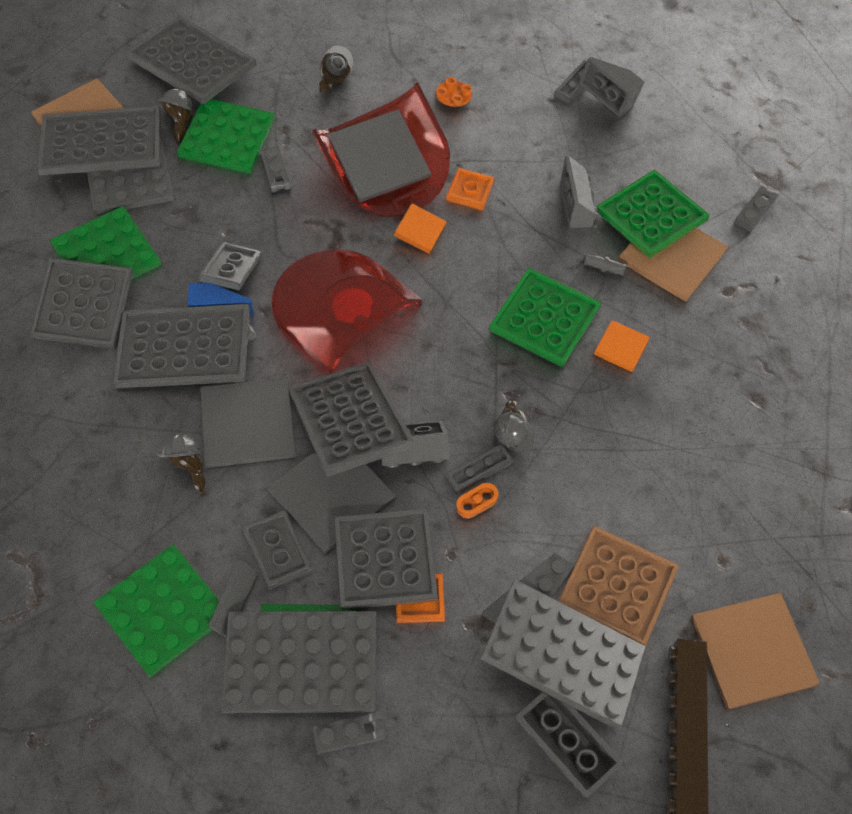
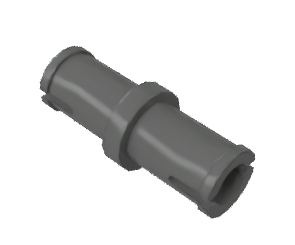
M587 253L584 265L601 269V272L605 273L608 271L621 276L624 275L627 263L611 260L608 256L604 258Z

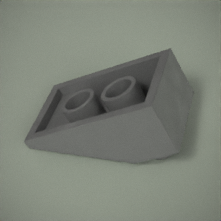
M593 57L588 59L579 81L581 86L618 117L624 115L634 106L645 83L631 70Z

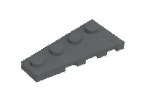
M553 553L519 582L553 598L573 570L574 565L558 554ZM508 591L483 610L482 615L495 623Z

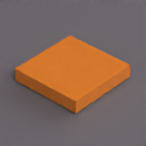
M458 168L447 193L446 200L484 210L495 177Z
M411 204L396 229L394 236L430 254L447 221Z
M612 320L594 355L633 372L650 337Z
M435 573L438 601L396 605L397 623L445 622L443 573Z

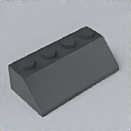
M542 692L515 716L516 720L585 799L599 789L624 764L574 707L545 692Z

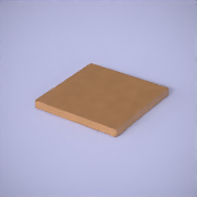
M96 78L31 111V113L42 127V117L46 114L124 109V107Z
M696 228L652 258H648L633 243H630L619 256L618 261L627 263V267L687 302L726 253L729 246Z
M593 525L558 602L646 647L680 565Z
M781 593L691 616L699 640L707 642V661L726 710L816 687L820 684Z

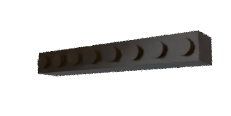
M677 638L668 651V659L672 661V670H669L668 684L672 685V694H669L668 709L672 710L667 727L668 735H671V745L668 746L667 759L671 761V771H668L667 786L671 787V798L667 800V813L708 814L707 642Z

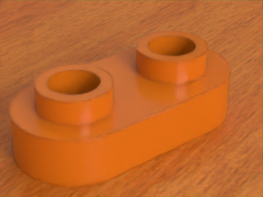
M483 483L458 498L456 504L457 513L467 519L482 513L496 504L499 495L498 489L493 484ZM483 495L490 496V499H484ZM470 506L471 510H465L463 507Z

